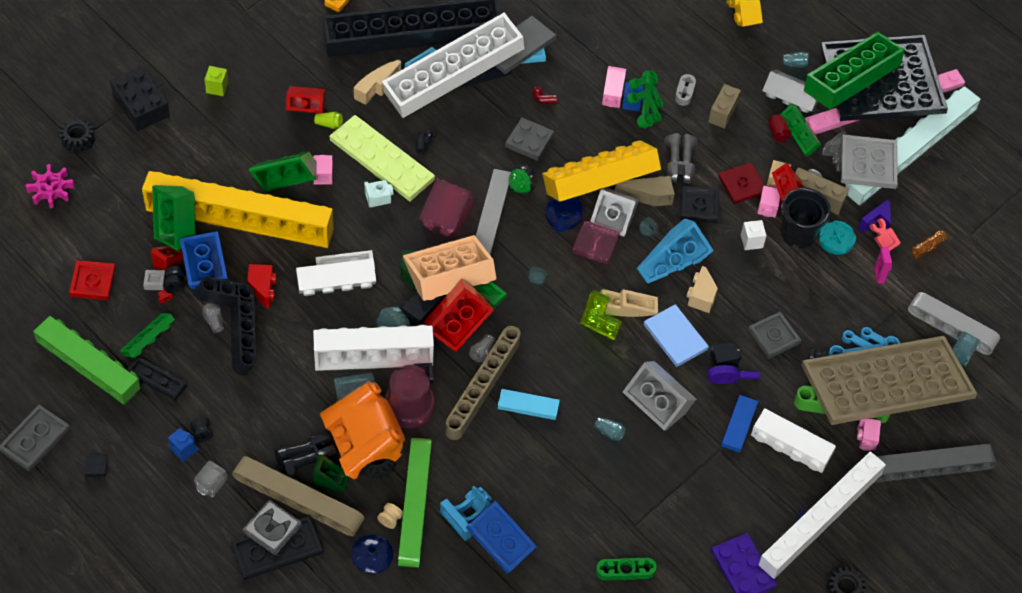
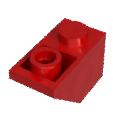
M249 264L248 285L253 289L254 296L266 308H270V302L274 301L275 296L272 284L276 285V273H273V266Z

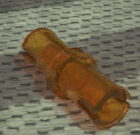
M940 230L933 236L924 238L922 243L912 248L913 255L919 258L926 252L935 250L937 245L948 240L946 232Z

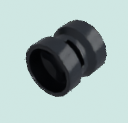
M180 266L167 267L165 270V277L167 278L165 280V289L170 292L182 291L184 289L183 278L185 277V270Z

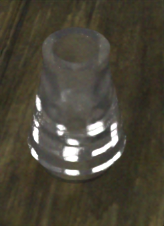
M214 303L203 306L202 315L211 327L212 332H221L224 327L222 325L220 307Z
M486 334L470 348V357L476 362L485 360L495 341L494 338Z

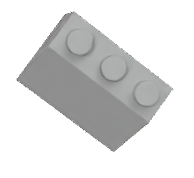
M778 70L770 71L762 90L766 92L767 97L783 99L782 103L789 106L793 103L799 106V110L806 113L814 111L818 104L817 100L804 92L805 81Z
M655 361L644 362L623 391L630 400L664 431L684 416L696 401V398Z

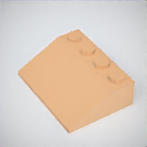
M475 235L403 255L404 262L417 292L423 301L448 295L461 279L465 280L472 287L488 284L490 281L496 280L494 260Z

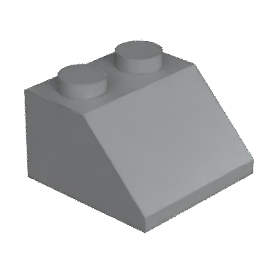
M607 187L602 188L590 225L625 236L634 217L639 199Z

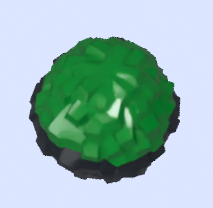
M516 166L509 175L510 188L522 194L530 193L535 189L538 176L532 167Z

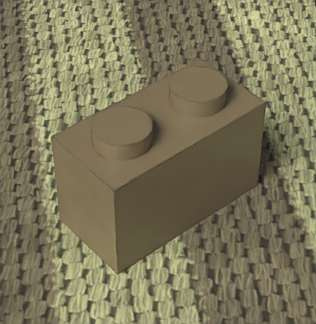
M724 84L711 108L708 122L725 129L738 104L741 90Z

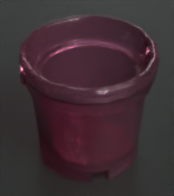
M405 365L404 369L399 371L396 369L390 377L389 390L385 394V399L389 402L400 427L414 428L422 426L430 420L435 410V399L430 389L429 377L426 376V372L422 368L415 365Z

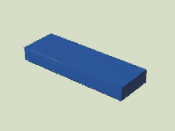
M739 395L721 445L722 447L740 453L758 401Z

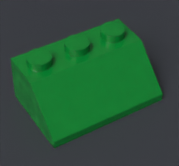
M302 152L257 163L249 168V172L264 191L316 180L317 162L310 152Z
M154 185L152 186L154 239L176 251L181 250L180 238L196 235L194 192L183 186Z

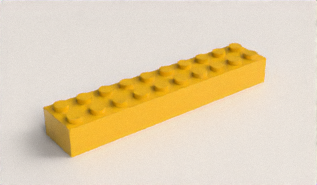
M152 171L148 172L142 188L146 211L153 212L152 186H183L194 192L195 221L328 248L334 230L333 209L326 206H317L307 202H298L288 198L283 199L269 194L264 195L253 191H244L234 187H225L215 183H205L196 179L191 180Z

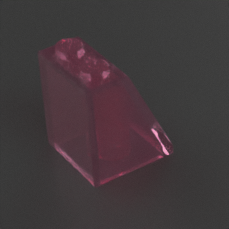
M436 178L419 220L425 228L433 230L434 227L439 229V233L450 237V234L456 236L476 199L471 191Z

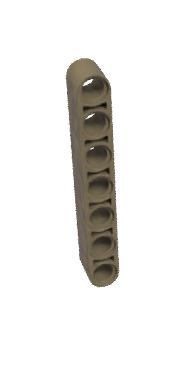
M508 326L503 330L446 420V436L449 439L458 440L463 436L518 349L520 330L517 327Z
M243 456L232 472V476L239 482L308 516L310 515V517L348 536L353 537L365 519L357 510L249 457Z

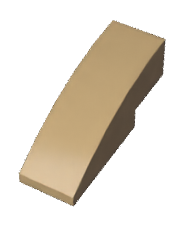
M396 60L385 64L360 80L354 87V99L366 105L376 93L382 96L384 94L382 81L401 71V61Z
M602 289L596 296V313L626 317L654 316L658 314V297L624 289L620 293Z

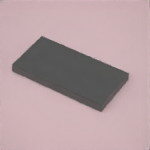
M533 16L529 17L516 26L523 36L525 49L497 64L495 67L504 74H507L556 40V34Z

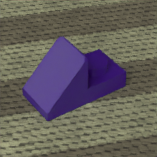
M887 199L861 219L858 229L863 234L870 229L871 224L879 226L877 220L881 218L886 223V229L890 227V201Z

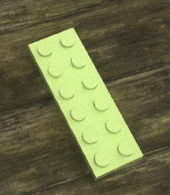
M356 115L330 135V141L382 181L386 180L388 185L391 184L392 188L409 202L435 180L434 174Z

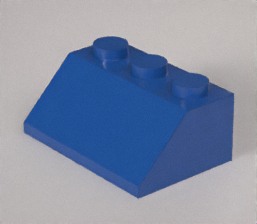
M218 231L180 238L189 288L195 290L204 277L228 280Z

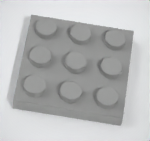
M842 135L841 183L896 189L898 185L897 140Z

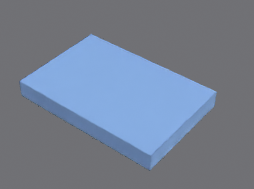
M676 304L644 321L646 329L676 367L702 354L709 348Z

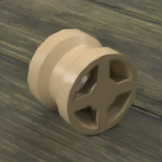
M386 503L383 513H380L377 518L384 526L394 529L397 525L396 521L401 519L403 512L394 504Z

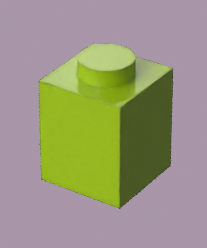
M209 66L204 79L206 93L224 96L229 83L227 69Z

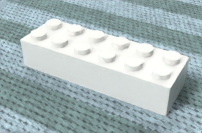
M381 326L378 328L360 327L358 329L340 328L331 330L323 328L314 330L315 371L413 367V364L432 363L433 365L434 344L432 326Z

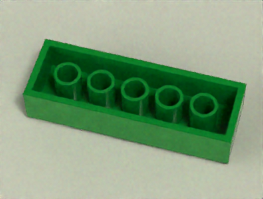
M876 32L807 74L804 92L831 110L900 67L905 49L881 33Z

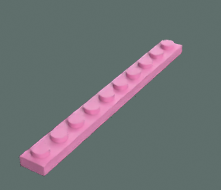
M957 69L938 75L943 93L963 87L965 84ZM836 108L805 118L814 134L859 121H840Z

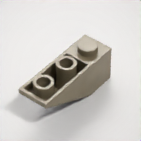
M670 176L639 178L615 184L616 191L638 198L639 202L651 206L673 204L674 190Z

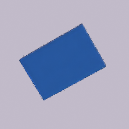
M496 501L466 527L507 574L537 547Z

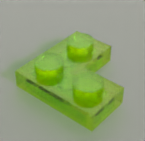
M593 290L589 296L580 324L615 340L622 321L606 314L611 298Z

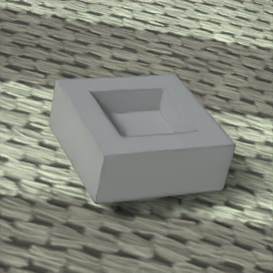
M146 270L143 284L144 290H164L165 270Z

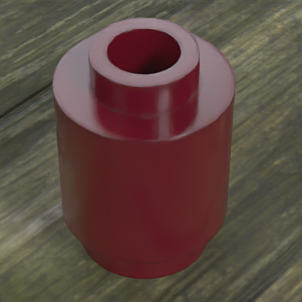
M781 115L772 116L768 121V126L775 141L784 142L788 140L791 131L785 118Z

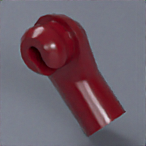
M539 86L533 88L532 96L539 103L557 104V95H545Z

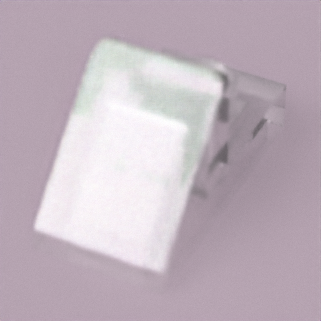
M842 131L828 141L822 151V155L833 156L836 171H841L842 135H846L845 131Z

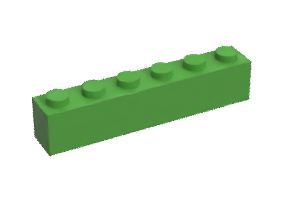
M49 316L33 331L36 342L125 405L140 389L139 377L134 372H128L120 362L111 360L106 352L97 350L92 342L83 340L75 330H69L60 319L55 320Z

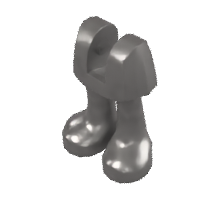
M678 133L670 134L664 138V146L670 149L671 153L670 162L666 166L667 175L671 177L672 183L677 182L678 175H683V183L690 184L695 172V165L691 163L692 150L697 148L698 139L689 134L683 136V162L679 161L681 135Z

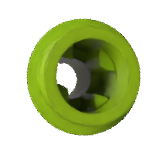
M337 111L315 115V124L335 130L342 126L343 117Z

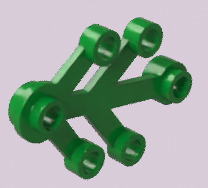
M646 70L643 72L642 78H634L629 81V86L632 90L645 85L644 91L633 92L627 95V100L630 104H635L640 99H643L642 115L637 119V124L640 128L644 129L662 120L658 108L663 107V101L655 86L658 83V76L653 70Z

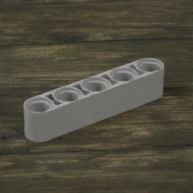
M918 292L908 307V311L913 316L985 355H990L1000 340V335L996 331L926 293Z

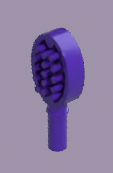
M715 365L707 371L709 381L715 384L733 383L738 379L760 378L759 371H739L737 367L730 365Z

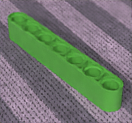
M411 438L398 566L419 568L432 439Z

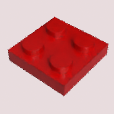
M77 260L69 291L70 297L109 300L116 269L115 264Z

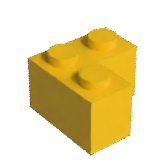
M726 0L729 7L735 8L734 20L738 26L744 27L763 23L760 0Z

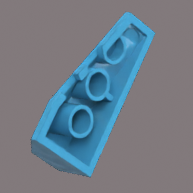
M683 219L669 231L637 267V270L645 282L650 283L668 276L669 273L677 270L680 271L686 266L700 263L714 250L696 223Z

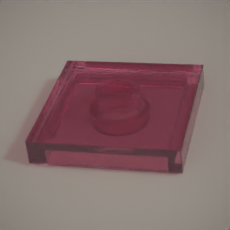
M584 221L573 246L572 253L608 264L620 232Z

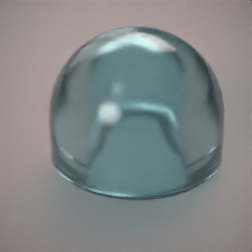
M647 217L640 222L639 231L644 236H653L658 232V226L652 218Z
M537 266L531 267L528 272V278L533 284L544 283L548 276L544 269Z

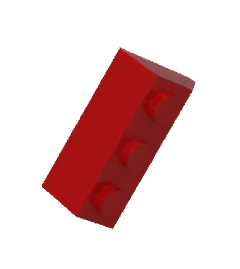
M461 279L424 322L426 326H432L433 335L456 352L494 311V308L474 287Z

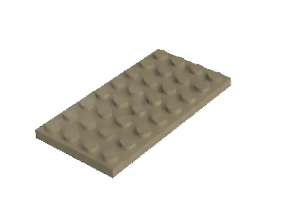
M945 336L803 360L801 365L831 425L975 399L977 395Z

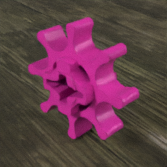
M48 164L46 165L47 172L45 174L39 175L32 171V178L36 182L34 184H26L25 186L28 193L37 192V194L32 196L35 205L40 200L47 199L49 207L53 208V201L58 197L69 201L68 193L64 192V190L74 188L75 186L73 179L63 180L68 176L66 168H62L59 173H53L51 165Z

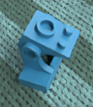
M473 486L472 490L466 494V500L460 505L453 506L448 499L440 503V513L464 541L472 536L466 527L492 504L490 502L492 500L491 496L485 490L483 491L481 486L478 489ZM472 507L475 513L466 517L463 512Z

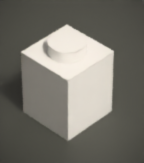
M762 220L744 222L741 238L745 250L763 248L766 232Z

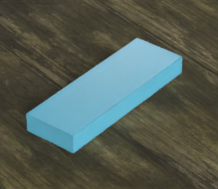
M501 389L498 409L556 420L560 400Z

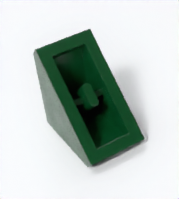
M323 454L319 455L313 471L314 485L341 493L344 492L349 476L345 475L341 467Z

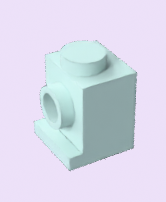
M386 180L373 183L364 182L365 196L369 208L391 203V195L394 194L391 184H387Z

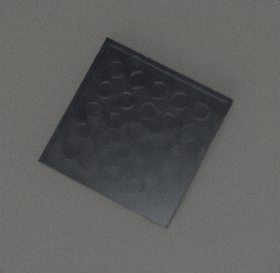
M925 35L887 37L905 49L901 66L836 106L840 121L947 114L948 107ZM865 39L821 42L824 63L829 62Z

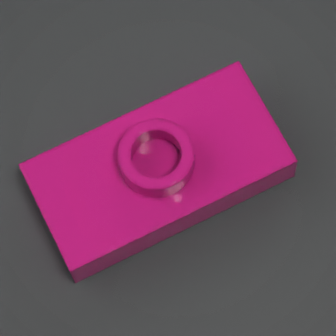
M882 247L874 266L878 284L884 283L888 272L891 271L892 261L889 247Z

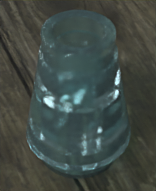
M801 51L784 55L783 65L804 69V67H808V53Z
M599 417L595 423V428L612 441H620L625 434L626 428L620 422Z

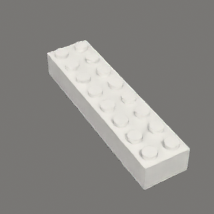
M502 13L383 80L384 93L402 118L524 50L523 36L507 15Z

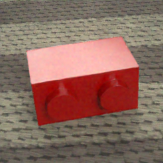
M290 86L286 96V110L323 113L326 89Z

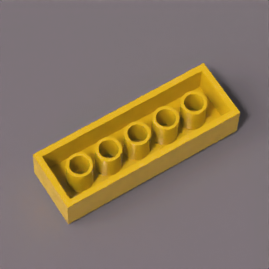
M635 141L627 147L619 146L611 152H600L599 156H588L582 158V161L568 162L564 167L549 168L548 172L542 174L547 194L561 202L661 170L657 148L643 141Z

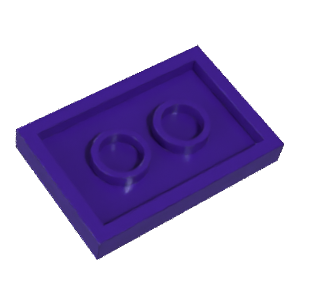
M748 533L711 548V553L733 593H765L776 588L775 580L759 566L761 556Z

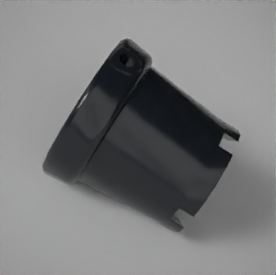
M799 188L789 192L781 205L783 216L782 238L787 244L791 246L793 244L799 245V248H806L815 243L820 229L826 225L831 215V206L827 198L811 188Z

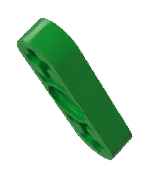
M651 558L603 559L598 562L596 567L597 577L604 581L650 579L655 575L656 563ZM622 565H629L632 571L626 574L621 571L620 567ZM644 565H648V568H650L649 572H646L643 568ZM604 566L609 570L608 573H604V570H602Z

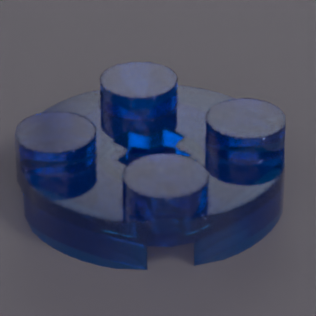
M552 198L547 204L545 215L548 223L555 227L557 231L562 232L572 229L581 223L583 208L575 198L561 202ZM561 210L564 212L568 211L567 215H562Z

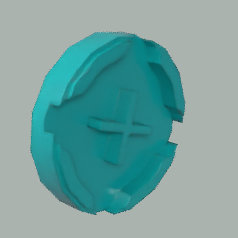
M833 221L827 222L820 229L818 239L824 250L840 255L850 252L854 247L856 234H854L853 228L847 223Z

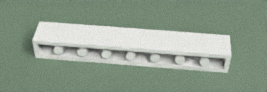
M870 451L761 556L759 566L775 579L882 475L886 464Z

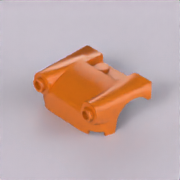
M370 381L320 413L326 429L331 431L341 455L339 461L345 475L354 480L358 478L359 472L364 466L375 460H398L402 455L400 452L405 441L404 434L389 402L380 396L381 389L378 384Z

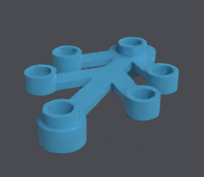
M864 327L861 330L860 337L856 336L852 331L846 330L843 333L842 340L845 343L853 342L860 347L844 350L841 346L835 345L830 348L828 356L900 344V341L894 336L884 338L873 332L869 327ZM872 339L879 344L873 345L866 340Z

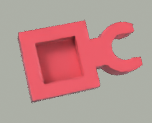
M882 218L878 219L879 228L875 224L870 225V229L878 235L874 239L880 249L882 247H889V251H891L900 244V241L892 228L886 229L885 221Z

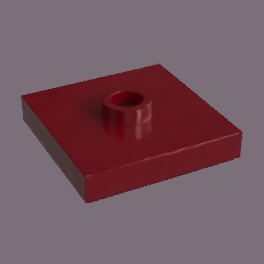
M752 163L718 174V178L733 204L761 196L763 186H765Z

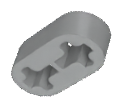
M685 74L680 78L675 96V101L679 105L685 106L691 102L696 79L692 75Z

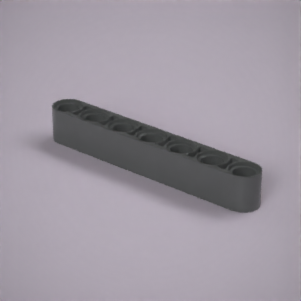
M990 444L877 456L886 465L882 475L874 483L988 470L994 468L997 462Z

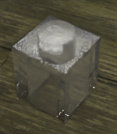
M209 460L194 478L197 491L202 495L207 494L213 498L227 480L226 470Z

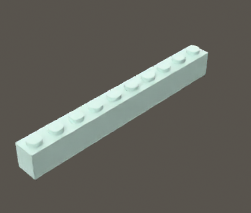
M964 86L959 91H954L948 100L945 99L948 107L947 114H934L921 118L915 127H910L905 132L904 136L896 138L897 175L977 109L980 98ZM846 184L845 186L849 189L847 196L859 206L882 188Z

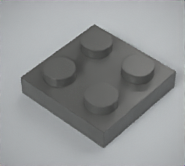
M521 117L506 141L505 147L538 161L554 136V131Z

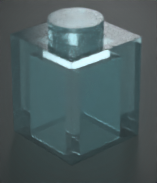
M399 307L384 308L375 321L379 327H408L410 325V321Z
M963 331L952 350L960 364L967 366L981 340Z

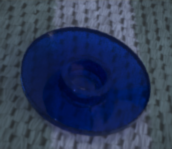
M366 535L356 541L352 548L353 563L359 570L365 573H379L385 570L393 559L391 544L387 539L379 535ZM369 549H375L376 551L374 553H370Z

